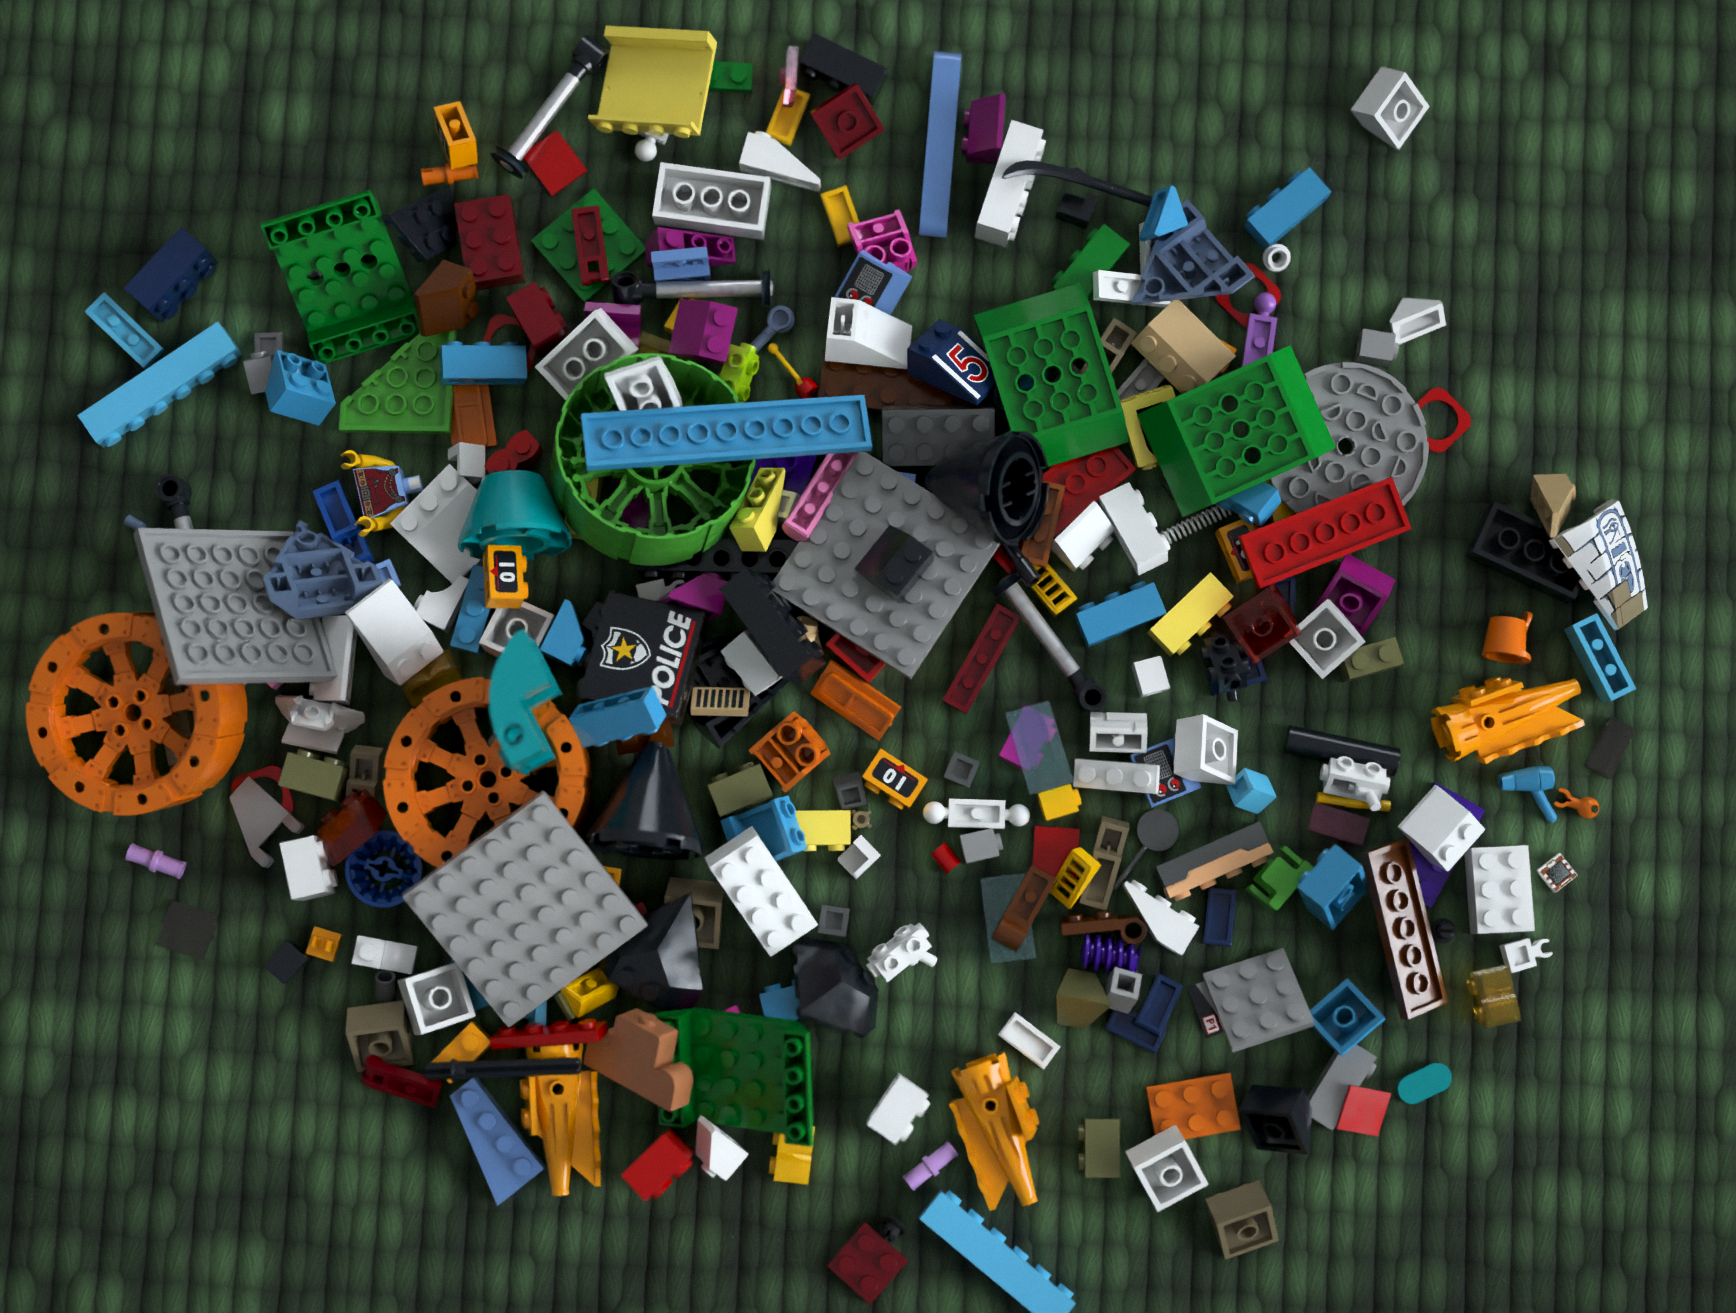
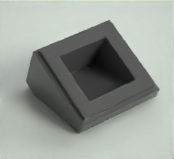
M853 772L832 779L840 810L867 805L860 772Z

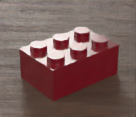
M509 194L454 203L464 267L473 270L474 282L476 284L475 291L526 283L514 207Z

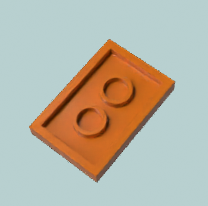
M1230 1072L1145 1087L1154 1136L1175 1124L1184 1139L1241 1130Z

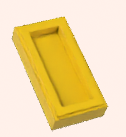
M784 85L766 133L777 142L791 147L810 100V94Z
M847 186L821 193L820 197L838 247L852 243L847 224L851 222L857 224L859 220Z

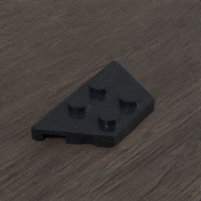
M449 185L441 187L382 217L386 225L393 224L400 232L397 238L409 249L410 254L418 263L428 260L457 244L451 188Z

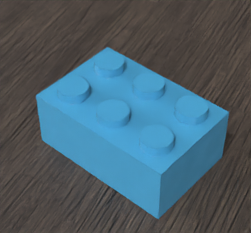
M1336 844L1330 850L1327 848L1320 854L1317 859L1318 864L1312 871L1307 870L1303 873L1297 886L1306 909L1332 931L1369 890L1362 865Z

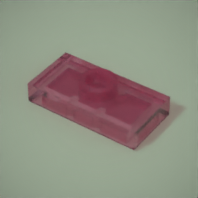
M795 46L787 47L785 68L780 67L779 84L784 85L783 107L792 108L795 101L798 49Z
M1315 802L1307 830L1363 846L1370 818Z

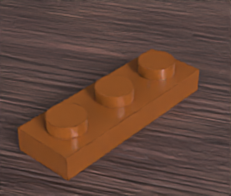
M1043 481L1049 483L1045 513L1034 535L1028 541L1023 542L1021 552L1029 559L1033 566L1046 568L1065 485Z

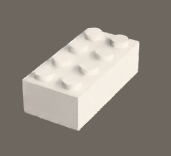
M1011 120L977 222L975 238L1005 248L1008 240L1014 241L1020 217H1017V214L1022 215L1029 194L1025 189L1031 190L1035 175H1023L1003 179L1002 175L1015 162L1026 160L1041 161L1046 140L1041 139L1042 129Z
M660 162L652 214L654 225L763 240L771 192V179L764 176Z
M753 826L704 857L709 868L770 957L818 926L813 915Z

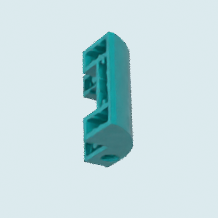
M523 629L516 632L509 640L497 660L489 690V709L493 729L502 749L498 750V753L504 765L516 771V773L521 772L524 775L530 774L529 772L556 759L532 710L562 695V692L537 643Z

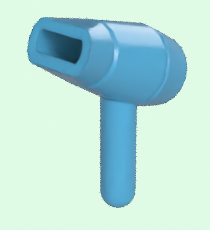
M1532 766L1497 775L1498 787L1501 790L1530 791L1546 820L1550 823L1556 821L1557 815L1543 792L1544 790L1553 789L1555 784V775L1550 766Z

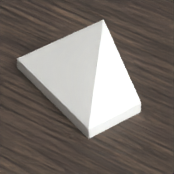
M1402 298L1389 321L1391 333L1396 334L1395 343L1399 344L1446 325L1442 302L1440 300Z

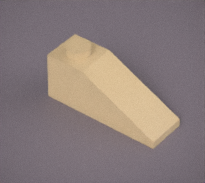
M1566 474L1533 475L1530 501L1550 538H1556L1570 512L1571 501H1574L1576 497L1575 485L1570 482Z

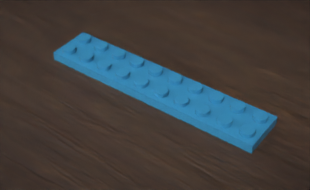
M865 395L581 414L586 471L871 451L872 448Z

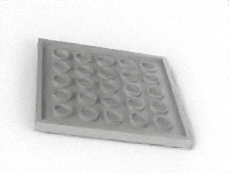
M859 452L832 492L831 502L805 542L799 541L773 580L776 586L773 591L777 596H783L788 603L907 678L912 679L1000 544L990 539L949 509L931 492L868 453ZM889 525L912 535L932 550L934 555V561L900 603H897L855 571V567Z
M136 529L133 534L175 684L331 682L337 677L320 617L294 618L269 601L263 584L265 574L273 568L274 560L288 538L293 536V531Z
M544 790L402 894L404 900L508 1028L648 926L647 921Z

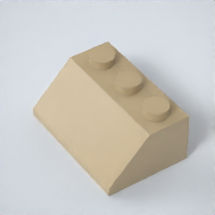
M1173 300L1131 342L1181 394L1214 380L1236 357L1180 300Z

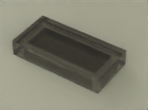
M1612 716L1609 717L1584 767L1608 780L1611 779L1636 729Z

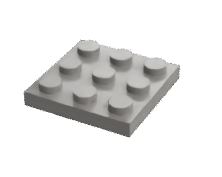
M1284 948L1203 973L1204 982L1232 1053L1314 1027V1020Z

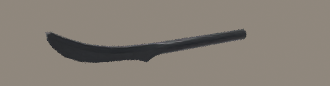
M1026 160L1015 162L1002 175L1003 179L1023 175L1055 177L1091 187L1150 207L1153 199L1152 196L1089 176L1079 167L1067 168L1039 161Z

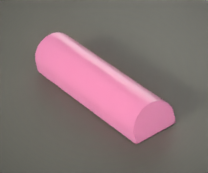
M859 452L826 455L782 525L786 535L796 541L801 540L805 542L831 502L832 492Z

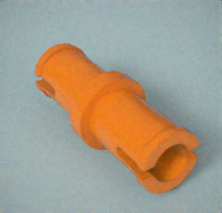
M448 162L445 163V166L421 168L423 186L447 182L449 185H453L454 181L479 179L476 164L451 169Z

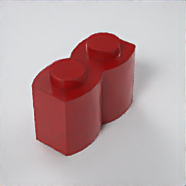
M527 430L515 434L507 443L506 448L492 454L484 467L489 474L506 470H522L536 463L541 457L543 449Z

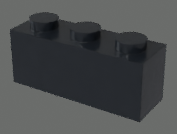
M813 33L799 60V70L802 71L805 77L814 81L819 79L827 83L826 86L835 92H841V90L856 82L871 105L874 104L887 78L886 67L816 33Z

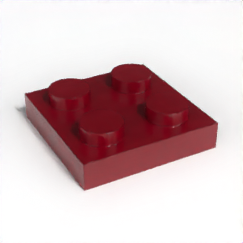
M856 82L809 112L839 160L885 130Z
M865 1221L827 1266L866 1302L871 1304L907 1263L908 1259L886 1239H883Z

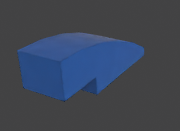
M339 480L314 490L313 494L332 540L355 553L354 557L360 561L376 563L366 538L358 535L362 531L360 524L354 525L357 518Z

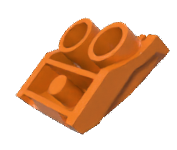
M795 711L789 714L748 750L777 779L784 793L789 791L831 754L825 741L807 720Z

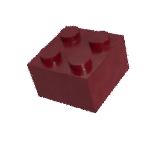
M534 281L506 297L515 317L539 358L551 352L566 338L565 333L569 332L560 312L558 310L552 311L555 306L545 287L539 289Z

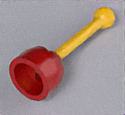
M776 343L769 344L768 352L774 354L796 380L794 390L799 399L811 398L818 391V385L809 377L800 378L778 351V345Z

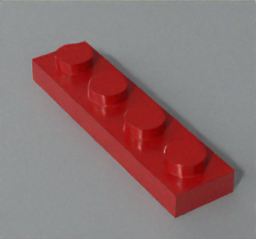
M592 1018L574 1024H569V1021H558L548 1026H542V1023H531L521 1028H516L515 1025L508 1028L505 1025L500 1027L490 1038L491 1050L599 1042L608 1033L606 1021L596 1022V1019Z

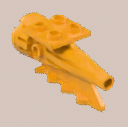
M1496 676L1485 680V685L1475 688L1473 685L1460 689L1459 695L1451 697L1452 703L1456 704L1441 706L1431 710V713L1436 714V717L1431 718V725L1440 748H1447L1449 754L1445 756L1451 762L1457 761L1476 750V762L1488 764L1493 759L1512 755L1518 750L1539 745L1550 738L1566 735L1568 732L1585 725L1582 719L1556 707L1564 701L1581 694L1580 685L1575 678L1522 690L1521 688L1524 687L1522 682L1513 681L1511 678L1501 679V676Z
M576 1043V1047L569 1044L536 1046L535 1050H533V1047H526L527 1059L578 1057L581 1059L582 1065L583 1043ZM591 1069L581 1071L576 1075L524 1076L525 1080H520V1097H523V1100H525L526 1108L521 1109V1125L524 1126V1129H527L531 1136L538 1135L543 1141L552 1196L569 1195L571 1166L595 1187L601 1186L597 1071ZM559 1083V1089L557 1091H553V1086Z
M1001 1052L998 1058L996 1053L968 1062L966 1063L967 1068L960 1070L959 1067L951 1071L952 1076L964 1097L953 1099L949 1103V1107L954 1113L959 1134L966 1146L968 1159L974 1168L979 1189L984 1195L989 1210L996 1209L1008 1181L1018 1196L1021 1206L1037 1202L1038 1199L1035 1194L1025 1144L1033 1138L1037 1131L1036 1125H1039V1119L1035 1109L1029 1108L1026 1098L1030 1096L1026 1083L1024 1081L1020 1082L1018 1075L1011 1078L1005 1052Z

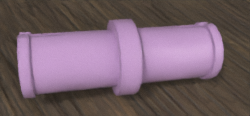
M134 843L130 845L125 857L127 861L149 867L151 872L160 871L177 879L182 877L187 863L165 856L163 851L156 850L154 852Z
M946 1141L943 1146L929 1157L925 1155L919 1165L902 1177L914 1191L932 1175L936 1177L942 1167L959 1155L952 1145Z

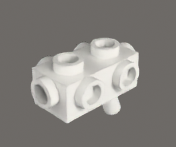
M1341 756L1338 759L1330 758L1329 764H1322L1319 780L1323 781V793L1365 801L1368 803L1371 811H1377L1381 808L1379 801L1382 794L1388 793L1390 778L1386 777V769H1383L1379 764L1369 762L1364 765L1355 763L1347 756Z
M920 923L915 926L909 924L908 926L900 927L894 933V937L886 944L882 943L875 947L872 955L867 958L869 963L866 967L876 979L880 976L889 982L908 965L914 966L918 961L933 967L937 962V957L927 952L932 946L926 939L929 937L926 929Z

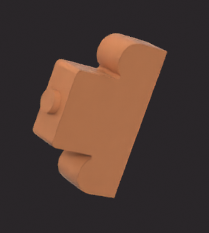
M637 1008L618 1015L615 1018L614 1027L609 1028L608 1033L599 1042L587 1043L584 1065L669 1112L689 1104L693 1084L692 1071L685 1063L677 1062L673 1064L678 1031L674 1027L658 1020L655 1015L645 1013Z

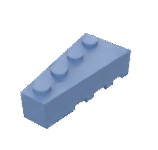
M472 1078L450 1095L498 1206L547 1166L479 1078Z

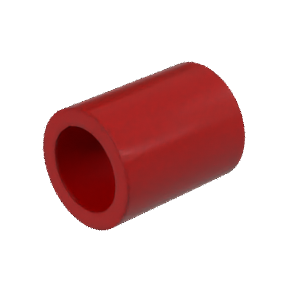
M945 842L930 854L946 874L961 862Z

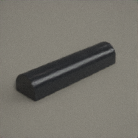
M1288 725L1283 753L1328 763L1330 758L1338 759L1341 756H1347L1355 763L1364 765L1369 762H1375L1383 769H1386V775L1394 776L1399 766L1401 750L1392 746Z

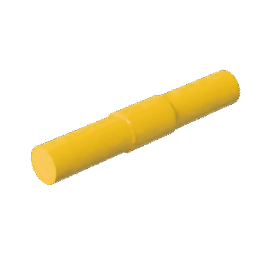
M1317 792L1316 803L1371 810L1365 801L1323 792ZM1380 800L1381 808L1377 811L1390 812L1391 801Z

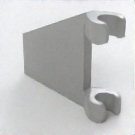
M249 776L229 797L250 855L262 867L269 868L274 863V859L260 847L282 822L296 834H300L305 828L303 823L289 813Z

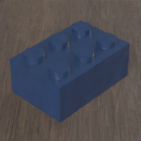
M180 227L124 289L163 323L166 319H171L177 313L178 306L184 299L187 300L195 294L197 285L203 279H208L213 275L218 261L201 243L184 228Z

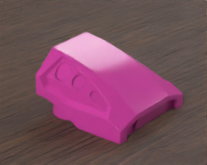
M895 210L893 214L853 224L851 222L847 224L849 236L857 256L861 250H865L883 263L891 262L906 273L917 266V259L912 247L909 231L900 210Z

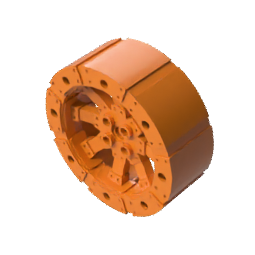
M155 611L109 613L95 616L71 627L72 630L70 632L60 635L49 646L36 666L28 690L31 691L30 702H26V723L30 743L40 766L46 768L50 774L48 778L69 798L101 813L108 811L113 812V815L120 816L145 814L178 806L203 795L202 792L213 788L229 771L239 754L245 736L243 732L245 722H247L248 707L244 683L187 684L189 689H186L185 692L175 695L173 693L168 694L165 690V681L171 668ZM109 627V632L105 635V629ZM139 641L142 642L141 644L154 649L152 654L154 659L147 673H144L142 676L138 670L136 671L130 653V642ZM102 648L104 649L105 654L110 657L116 674L113 675L114 683L106 682L90 673L91 670L83 665L91 657L89 654ZM70 687L74 689L79 688L93 696L94 701L101 708L87 715L66 716L64 699L68 695ZM143 691L145 697H140L139 692ZM202 691H208L210 697L207 701L201 700L200 693ZM136 705L141 710V716L139 719H137L134 715V708ZM187 709L189 711L194 710L195 725L191 737H187L175 728L176 725L172 721L174 715L178 714L177 712ZM152 723L151 728L147 729V725ZM94 730L96 732L107 731L103 740L105 743L94 759H90L86 763L82 757L77 756L72 738L81 736V733ZM156 742L165 744L176 753L174 756L178 759V762L170 769V772L161 777L159 771L156 770L154 752L156 750ZM129 748L131 755L134 754L136 775H133V784L119 785V782L108 777L118 758ZM192 756H196L199 759V764L197 767H195L197 764L196 760L191 759ZM145 794L147 797L146 803H144L141 795Z
M475 677L445 685L427 695L416 709L412 708L397 727L387 750L384 764L386 780H383V788L388 812L395 828L403 840L410 843L417 855L437 868L445 863L442 860L443 852L450 851L455 856L470 845L472 840L470 837L479 820L482 821L486 813H488L491 821H494V824L497 825L512 814V804L522 806L539 793L530 790V787L525 785L523 780L530 777L531 773L546 767H556L557 776L559 777V785L556 787L555 796L548 795V797L558 809L565 808L568 810L569 814L566 820L577 834L579 833L587 816L592 796L590 782L593 781L590 757L587 748H583L569 718L562 714L563 711L551 700L534 708L532 712L540 728L543 730L556 759L529 772L530 774L524 775L521 772L516 773V771L511 769L512 772L509 777H505L502 773V769L506 766L498 753V750L502 749L498 739L495 738L491 746H489L486 739L483 738L476 721L478 719L476 710L486 709L489 706L491 679ZM456 696L461 697V700L458 702L451 700V698ZM454 719L456 725L460 727L466 742L464 745L466 756L457 753L454 755L437 747L438 745L430 740L440 724H445L449 720ZM564 742H569L572 745L569 753H563L561 750ZM484 755L486 758L485 763L477 765L476 759ZM419 761L428 764L431 762L446 769V772L453 775L455 779L446 783V786L431 791L417 792V781L414 780L415 772L418 770ZM490 772L496 775L495 785L485 788L482 783L484 775ZM466 781L473 783L471 791H465L464 783ZM498 794V802L491 803L489 796ZM401 802H405L408 805V810L405 813L402 812ZM464 802L461 809L463 813L454 830H450L446 838L431 828L432 824L426 817V814L433 812L435 808L450 803Z

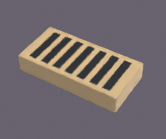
M693 687L691 715L748 716L750 691L746 688Z

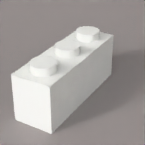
M1128 482L1099 496L1100 508L1114 526V533L1138 576L1168 562L1169 542L1164 534H1158L1156 530L1158 525L1155 517L1151 512L1147 513L1143 507L1145 502L1138 489L1133 490Z

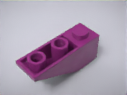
M657 227L645 241L647 267H653L651 252L706 246L709 266L735 264L734 237Z

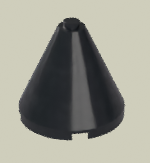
M1008 431L931 468L925 476L924 484L927 491L934 494L944 505L996 543L1018 546L1020 540L1028 541L1034 535L1044 516L1049 494V483L1043 482L1042 467H1048L1041 444L1033 435L1021 431Z
M650 741L647 743V746L640 748L588 832L587 845L589 847L611 853L612 849L624 852V856L649 859L689 860V852H695V858L702 856L703 843L671 752L669 749L664 748V743Z

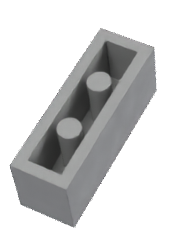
M1357 1044L1344 1056H1340L1334 1051L1307 1096L1312 1108V1120L1333 1131L1337 1125L1349 1085L1360 1086L1364 1078L1369 1079L1377 1066L1374 1064L1377 1057Z

